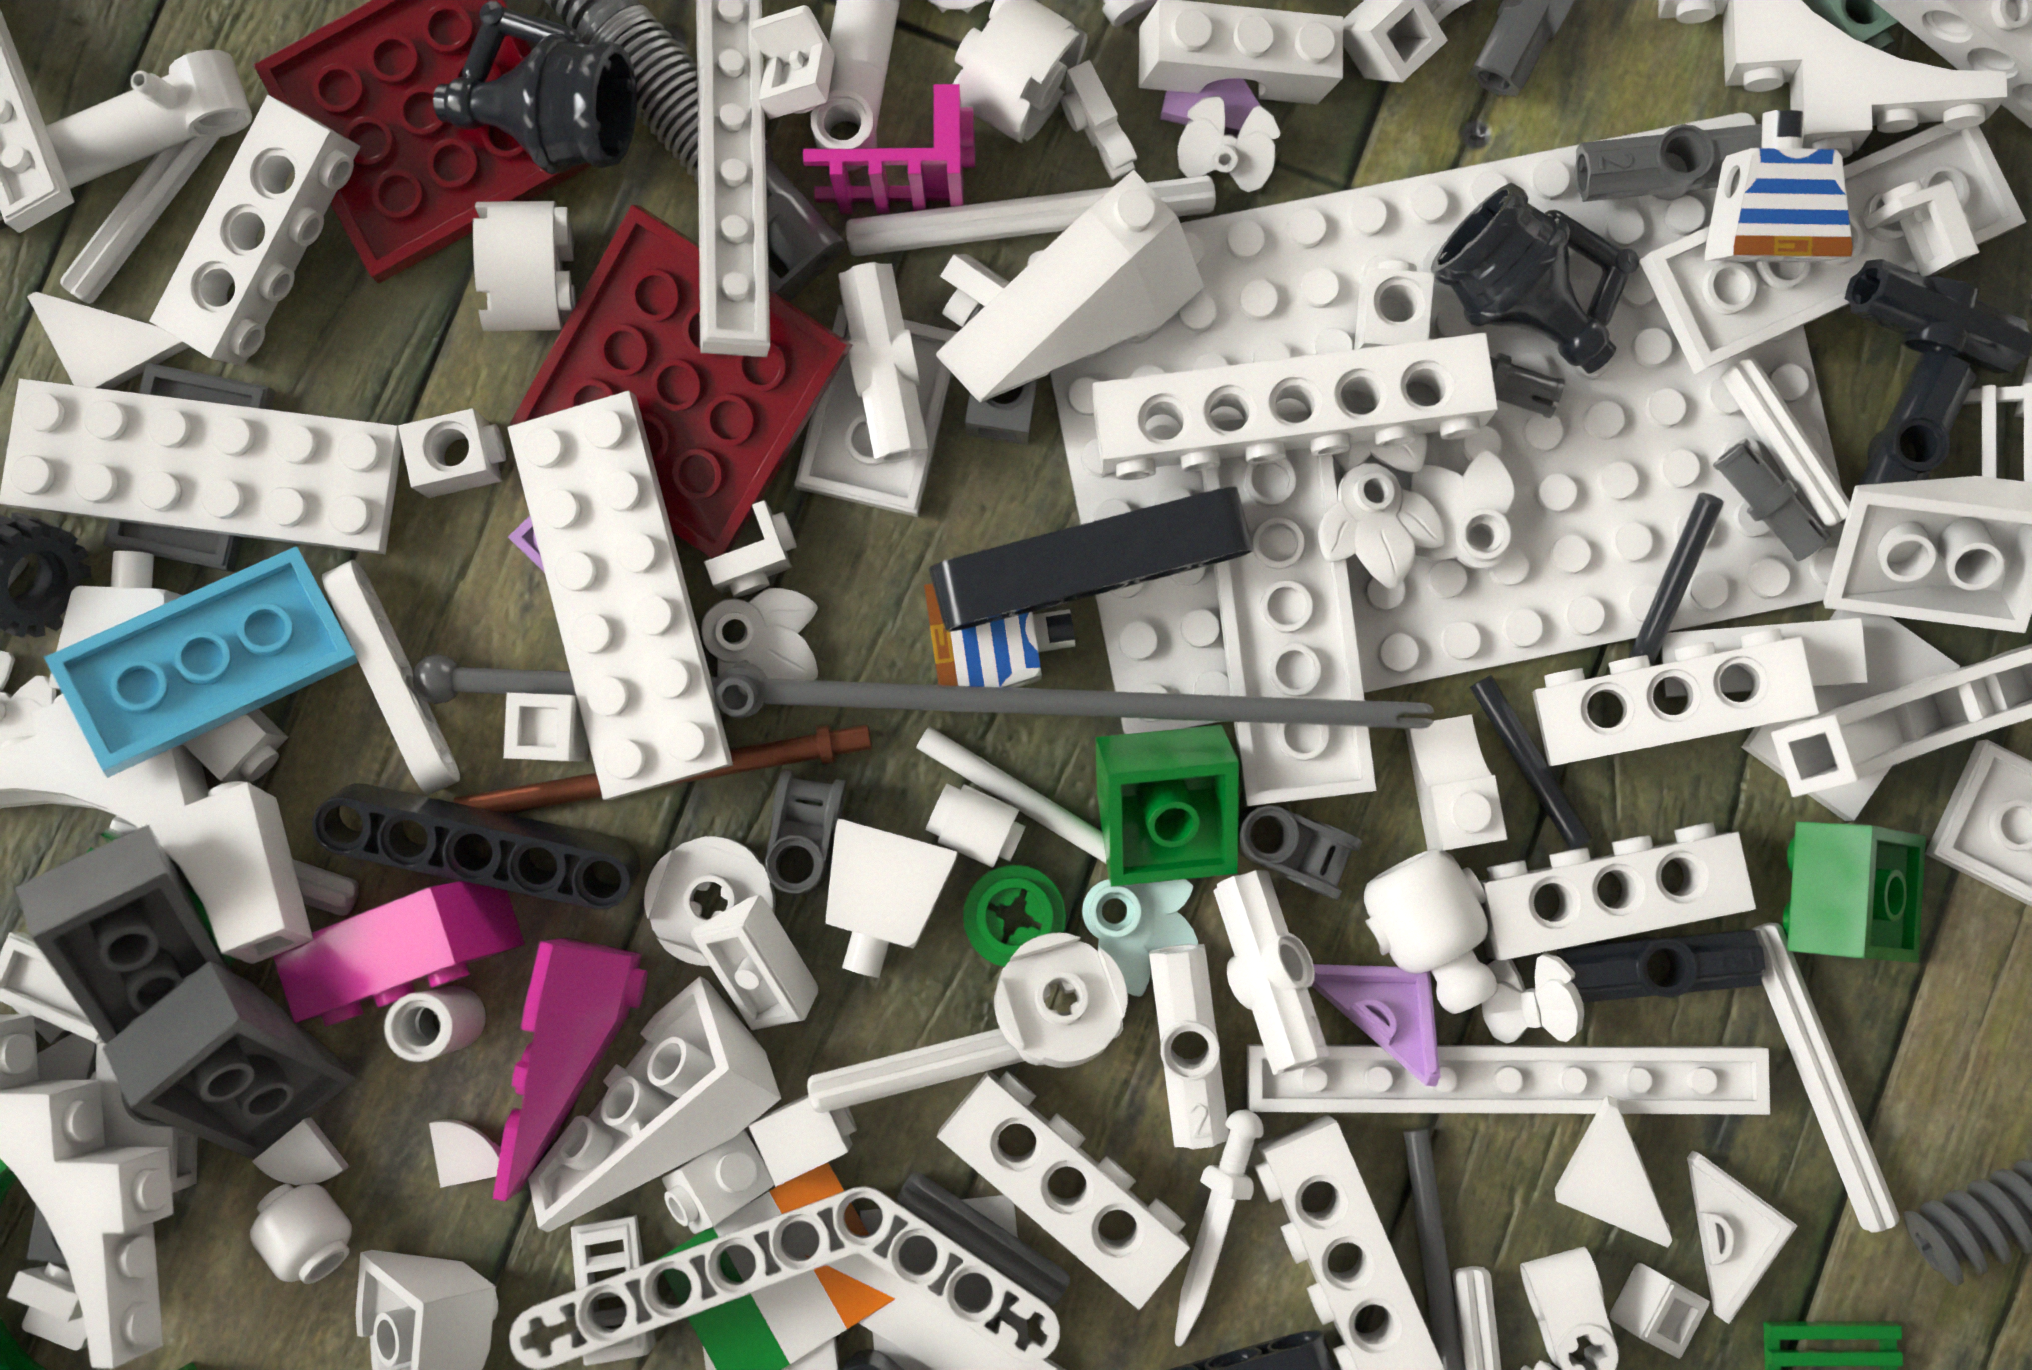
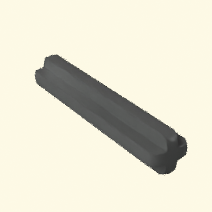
M913 1172L908 1177L898 1193L897 1200L900 1205L1048 1305H1055L1060 1300L1070 1283V1276L1067 1271L921 1172Z

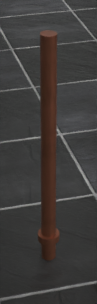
M867 724L831 731L830 725L816 727V734L731 748L729 750L733 761L732 766L662 786L820 758L822 764L836 762L837 755L872 749L869 726ZM590 773L455 797L453 802L510 814L603 796L597 773Z

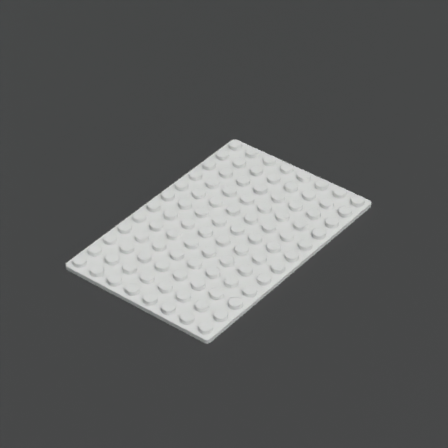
M1737 113L1686 123V125H1694L1702 130L1756 125L1750 114ZM1675 126L1605 140L1661 135ZM1579 145L1180 223L1204 288L1158 330L1139 338L1138 336L1132 337L1108 347L1105 352L1088 359L1083 357L1049 372L1080 524L1205 492L1202 471L1184 472L1182 471L1181 464L1155 467V475L1138 480H1119L1117 472L1102 474L1093 407V383L1354 350L1359 287L1369 268H1378L1380 263L1386 261H1404L1416 265L1417 272L1432 273L1433 259L1459 224L1488 196L1511 182L1525 190L1529 198L1528 203L1544 213L1548 210H1559L1622 250L1627 248L1634 250L1639 260L1652 251L1709 227L1717 188L1687 191L1683 196L1673 200H1663L1652 195L1583 202L1580 193L1576 191L1574 168L1576 164V149ZM1665 153L1667 163L1672 169L1681 173H1687L1686 164L1680 156L1674 153ZM1568 247L1570 282L1576 299L1586 314L1603 271L1600 266ZM1044 250L1034 252L1028 259V265ZM1639 261V267L1629 275L1612 319L1606 326L1610 333L1609 339L1616 346V351L1603 367L1591 374H1587L1580 366L1570 365L1558 352V344L1543 334L1519 327L1489 324L1477 327L1466 321L1463 313L1464 307L1451 286L1441 283L1434 277L1429 340L1486 333L1489 356L1495 358L1498 353L1511 356L1512 364L1554 378H1562L1565 380V385L1559 403L1555 401L1553 403L1556 406V410L1550 419L1542 414L1497 400L1498 410L1485 426H1480L1481 432L1476 435L1446 440L1441 438L1440 431L1426 433L1427 450L1423 464L1440 466L1454 471L1463 477L1473 459L1484 449L1490 450L1504 464L1512 479L1515 490L1514 499L1506 514L1513 528V545L1504 560L1486 569L1468 567L1456 558L1433 562L1415 554L1407 575L1393 589L1387 588L1373 577L1356 553L1347 558L1346 564L1363 693L1637 638L1699 493L1717 496L1724 501V505L1668 632L1824 601L1844 525L1839 522L1830 528H1826L1831 534V537L1826 540L1827 542L1809 557L1796 561L1789 549L1763 520L1756 522L1747 513L1750 505L1724 475L1713 466L1714 462L1723 453L1739 441L1747 438L1752 448L1781 481L1787 479L1722 379V375L1726 370L1745 358L1754 357L1841 487L1803 325L1694 375ZM1385 298L1379 301L1380 310L1387 319L1393 322L1408 320V311L1399 300ZM1355 390V394L1360 400L1365 402L1371 401L1366 394ZM1292 398L1283 399L1275 404L1278 414L1308 411L1302 402ZM1228 406L1219 407L1210 414L1212 422L1243 418L1238 410ZM1168 415L1153 416L1145 424L1147 431L1153 437L1160 440L1172 439L1181 432L1178 422ZM1370 455L1364 462L1376 463L1386 467L1397 477L1401 488L1410 491L1412 473L1393 469L1380 462L1373 455ZM1333 458L1338 496L1339 484L1346 472L1343 471ZM1365 484L1364 494L1366 498L1373 503H1380L1381 496L1378 490L1371 484ZM1795 492V497L1802 503V501ZM1480 527L1471 528L1469 539L1472 545L1480 549L1487 548L1490 543L1488 532ZM1214 564L1095 595L1115 691L1231 696ZM1121 718L1125 734L1192 728L1222 722Z

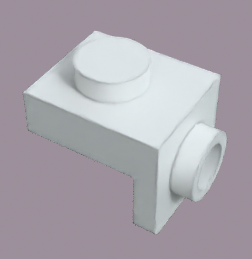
M803 5L755 20L752 25L751 34L766 59L758 101L768 118L773 119L790 113H806L820 104L827 103L835 54L811 9Z
M1921 180L1912 181L1894 188L1881 196L1884 206L1864 218L1868 231L1900 221L1919 273L1923 277L1942 273L1979 253L1973 238L1972 222L1968 215L1963 212L1951 180L1926 189L1923 188Z
M765 500L752 504L764 540L704 562L713 586L721 594L732 591L733 597L737 598L758 592L770 585L767 577L792 568L786 552L797 547L784 512L773 515Z
M745 1130L733 1139L699 1155L662 1178V1182L667 1189L665 1201L668 1209L681 1225H688L694 1234L715 1226L775 1186L768 1168Z
M49 1262L47 1266L18 1271L7 1297L29 1306L22 1322L23 1330L75 1351L85 1348L88 1341L84 1315L68 1265Z

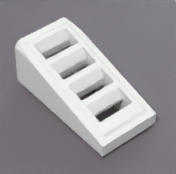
M637 1215L577 1224L571 1227L576 1290L594 1284V1272L626 1267V1271L644 1265ZM623 1239V1252L591 1256L590 1245ZM601 1293L595 1301V1317L604 1327L624 1324L626 1320V1306L599 1310L598 1299L619 1296L616 1293ZM654 1329L583 1355L584 1365L611 1362L649 1354L656 1345ZM581 1333V1338H580L581 1341H582V1342L587 1341L586 1338H585V1337L582 1335V1333Z

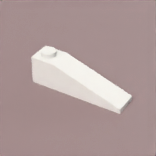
M1133 169L1088 208L937 352L936 356L979 402H983L1044 377L1051 370L1083 357L1088 359L1105 352L1112 345L1135 336L1139 338L1158 330L1204 288L1178 217Z
M701 976L650 1019L640 1032L647 1040L625 1069L617 1064L603 1080L609 1089L588 1117L582 1115L576 1116L528 1178L539 1229L548 1233L733 1139L781 1099L765 1050L709 981Z
M377 1250L360 1252L355 1313L357 1336L370 1337L372 1370H482L491 1346L492 1324L498 1313L496 1286L463 1261Z

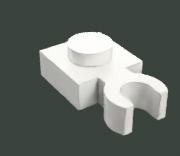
M1090 60L1067 70L1066 95L1061 97V104L1074 131L1085 130L1092 146H1097L1103 164L1113 181L1130 173L1133 169L1135 170L1133 161L1137 160V155L1128 137L1121 130L1117 122L1118 114Z

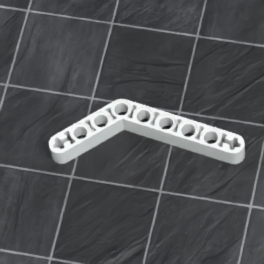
M860 1186L542 1302L520 1314L514 1322L510 1333V1345L516 1359L526 1367L534 1369L550 1368L856 1253H860L999 1349L1024 1363L1038 1362L1047 1358L1056 1348L1060 1333L1055 1313L1041 1299L877 1188ZM865 1197L872 1199L879 1205L882 1210L883 1219L877 1231L870 1235L861 1236L854 1234L848 1229L844 1213L851 1201L856 1198ZM792 1222H808L817 1230L820 1243L818 1250L812 1256L799 1259L792 1257L785 1250L782 1237L785 1228ZM914 1235H923L930 1238L937 1248V1257L934 1264L923 1272L907 1270L899 1259L901 1244L907 1238ZM729 1245H743L753 1253L756 1268L750 1279L736 1282L727 1278L722 1272L720 1266L721 1255ZM665 1269H680L688 1275L692 1291L686 1303L672 1305L660 1297L657 1283L659 1276ZM968 1273H980L986 1276L991 1284V1294L988 1301L977 1309H966L960 1306L954 1298V1288L957 1281ZM1008 1290L1016 1295L1006 1305L1020 1317L1029 1319L1034 1312L1041 1314L1037 1324L1044 1333L1038 1342L1028 1337L1022 1345L1015 1343L1018 1337L1017 1331L1011 1323L998 1316L994 1329L985 1324L1000 1310L1005 1291ZM601 1293H616L624 1300L627 1307V1316L620 1328H606L597 1321L594 1314V1305ZM572 1302L576 1304L575 1311L569 1305ZM576 1315L578 1329L567 1332L551 1343L552 1352H550L546 1342L534 1343L531 1332L541 1326L540 1317H542L543 1323L546 1326H553L567 1321ZM581 1333H582V1335L586 1338L587 1341H585V1342H582V1341H581V1339H580V1338H581Z

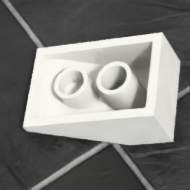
M1970 476L1855 486L1823 601L1825 608L2025 633L2032 613V482Z

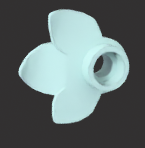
M1109 879L1094 885L1087 893L1082 906L1084 923L1088 930L1099 939L1098 949L1104 950L1118 965L1124 977L1128 994L1140 997L1147 988L1151 971L1149 951L1173 945L1199 944L1193 928L1177 912L1186 903L1193 890V885L1186 879L1114 887L1110 886ZM1112 898L1120 899L1126 907L1125 917L1117 923L1107 922L1102 915L1104 903Z

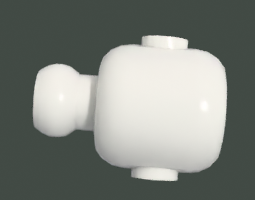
M1432 849L1389 868L1367 883L1364 891V904L1370 919L1365 922L1375 935L1380 945L1379 950L1384 956L1390 953L1397 966L1408 973L1419 974L1431 970L1437 981L1436 994L1438 1001L1445 1010L1452 1014L1463 1012L1486 1001L1497 992V982L1493 971L1487 965L1479 962L1472 950L1485 939L1488 932V922L1480 905L1486 901V895L1479 880L1470 868L1466 867L1461 870L1457 861L1448 852Z

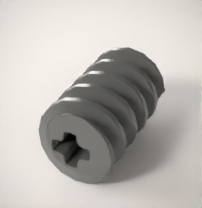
M2019 1160L2014 1164L2013 1171L2004 1168L1995 1171L1990 1175V1181L1983 1179L1974 1180L1967 1185L1966 1192L1954 1189L1944 1195L1943 1203L1935 1200L1927 1201L1920 1206L1919 1214L1909 1210L1903 1214L1907 1230L1918 1251L1935 1271L1941 1272L1954 1286L1961 1285L1964 1282L1959 1264L1962 1261L1979 1276L1988 1272L1987 1262L1983 1254L1987 1250L2000 1264L2005 1265L2011 1262V1251L2007 1243L2009 1240L2023 1253H2032L2031 1160Z

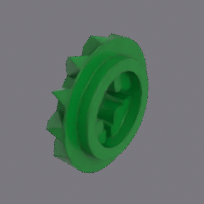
M1022 865L1002 866L983 875L971 888L963 911L965 932L974 949L989 962L1005 967L1018 948L1029 940L1041 935L1063 933L1066 921L1064 902L1055 884L1040 871ZM1025 889L1028 891L1024 899L1027 902L1025 912L1033 917V921L1041 923V928L1019 926L1015 930L1014 935L1010 934L1008 942L1004 943L1001 941L1005 933L1002 930L1004 920L997 916L995 911L988 909V904L1010 906L1015 897L1019 898L1021 890Z

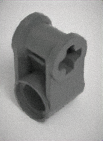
M782 770L775 793L772 830L765 858V871L769 881L777 889L792 895H807L816 891L824 883L828 874L835 838V828L838 819L842 818L847 780L836 779L833 784L796 778L793 770ZM797 799L823 803V805L814 806L796 801ZM795 848H804L813 857L814 869L806 881L799 884H790L783 878L781 873L782 859L789 851Z
M1271 805L1252 807L1238 816V852L1240 855L1251 862L1286 876L1285 879L1333 900H1339L1342 891L1337 885L1351 852L1359 851L1362 840L1330 825L1312 819L1308 820L1283 808ZM1263 816L1275 821L1280 833L1279 842L1275 848L1266 853L1257 850L1252 844L1250 837L1251 827L1256 820Z

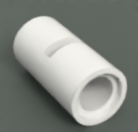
M447 986L407 995L399 999L387 1014L385 1020L387 1042L397 1055L410 1061H425L465 1048L475 1042L483 1031L486 1020L484 1005L473 991L462 986ZM434 1012L440 1020V1032L436 1030L433 1023Z

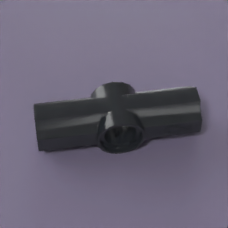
M1884 259L1866 261L1862 269L1849 280L1844 299L1849 301L1851 313L1876 323L1881 327L1902 334L1901 343L1910 350L1919 353L1930 351L1943 355L1950 354L1997 374L2012 373L2016 365L2029 356L2032 348V334L2027 329V321L1977 300L1979 291L1971 284L1950 278L1923 277Z
M1926 351L1918 357L1885 428L1876 433L1869 443L1867 451L1868 463L1857 485L1928 479L1931 470L1940 465L1948 455L1950 448L1949 433L1977 376L1970 369L1969 363L1950 354L1943 355ZM1901 436L1908 438L1915 446V462L1909 460L1902 453L1900 448ZM1846 519L1842 520L1840 523L1844 525Z
M1753 929L1663 938L1642 937L1631 941L1571 946L1557 949L1556 956L1561 958L1575 972V978L1570 982L1576 986L1583 1003L1648 996L1673 998L1690 992L1762 986V976L1765 971L1763 947L1760 945L1756 932ZM1661 949L1668 956L1670 969L1667 977L1660 983L1655 984L1648 975L1647 962L1655 951Z

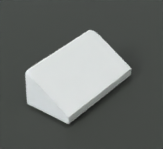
M762 895L747 898L693 928L690 935L751 1030L806 1019L818 994V985Z

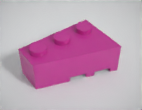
M458 881L424 889L312 933L313 941L274 955L273 958L294 1023L322 1016L324 1026L328 1027L363 1015L361 1002L375 998L378 1008L395 1003L402 997L416 993L413 985L415 983L428 979L431 988L461 979L470 975L467 965L523 946L525 943L507 890Z

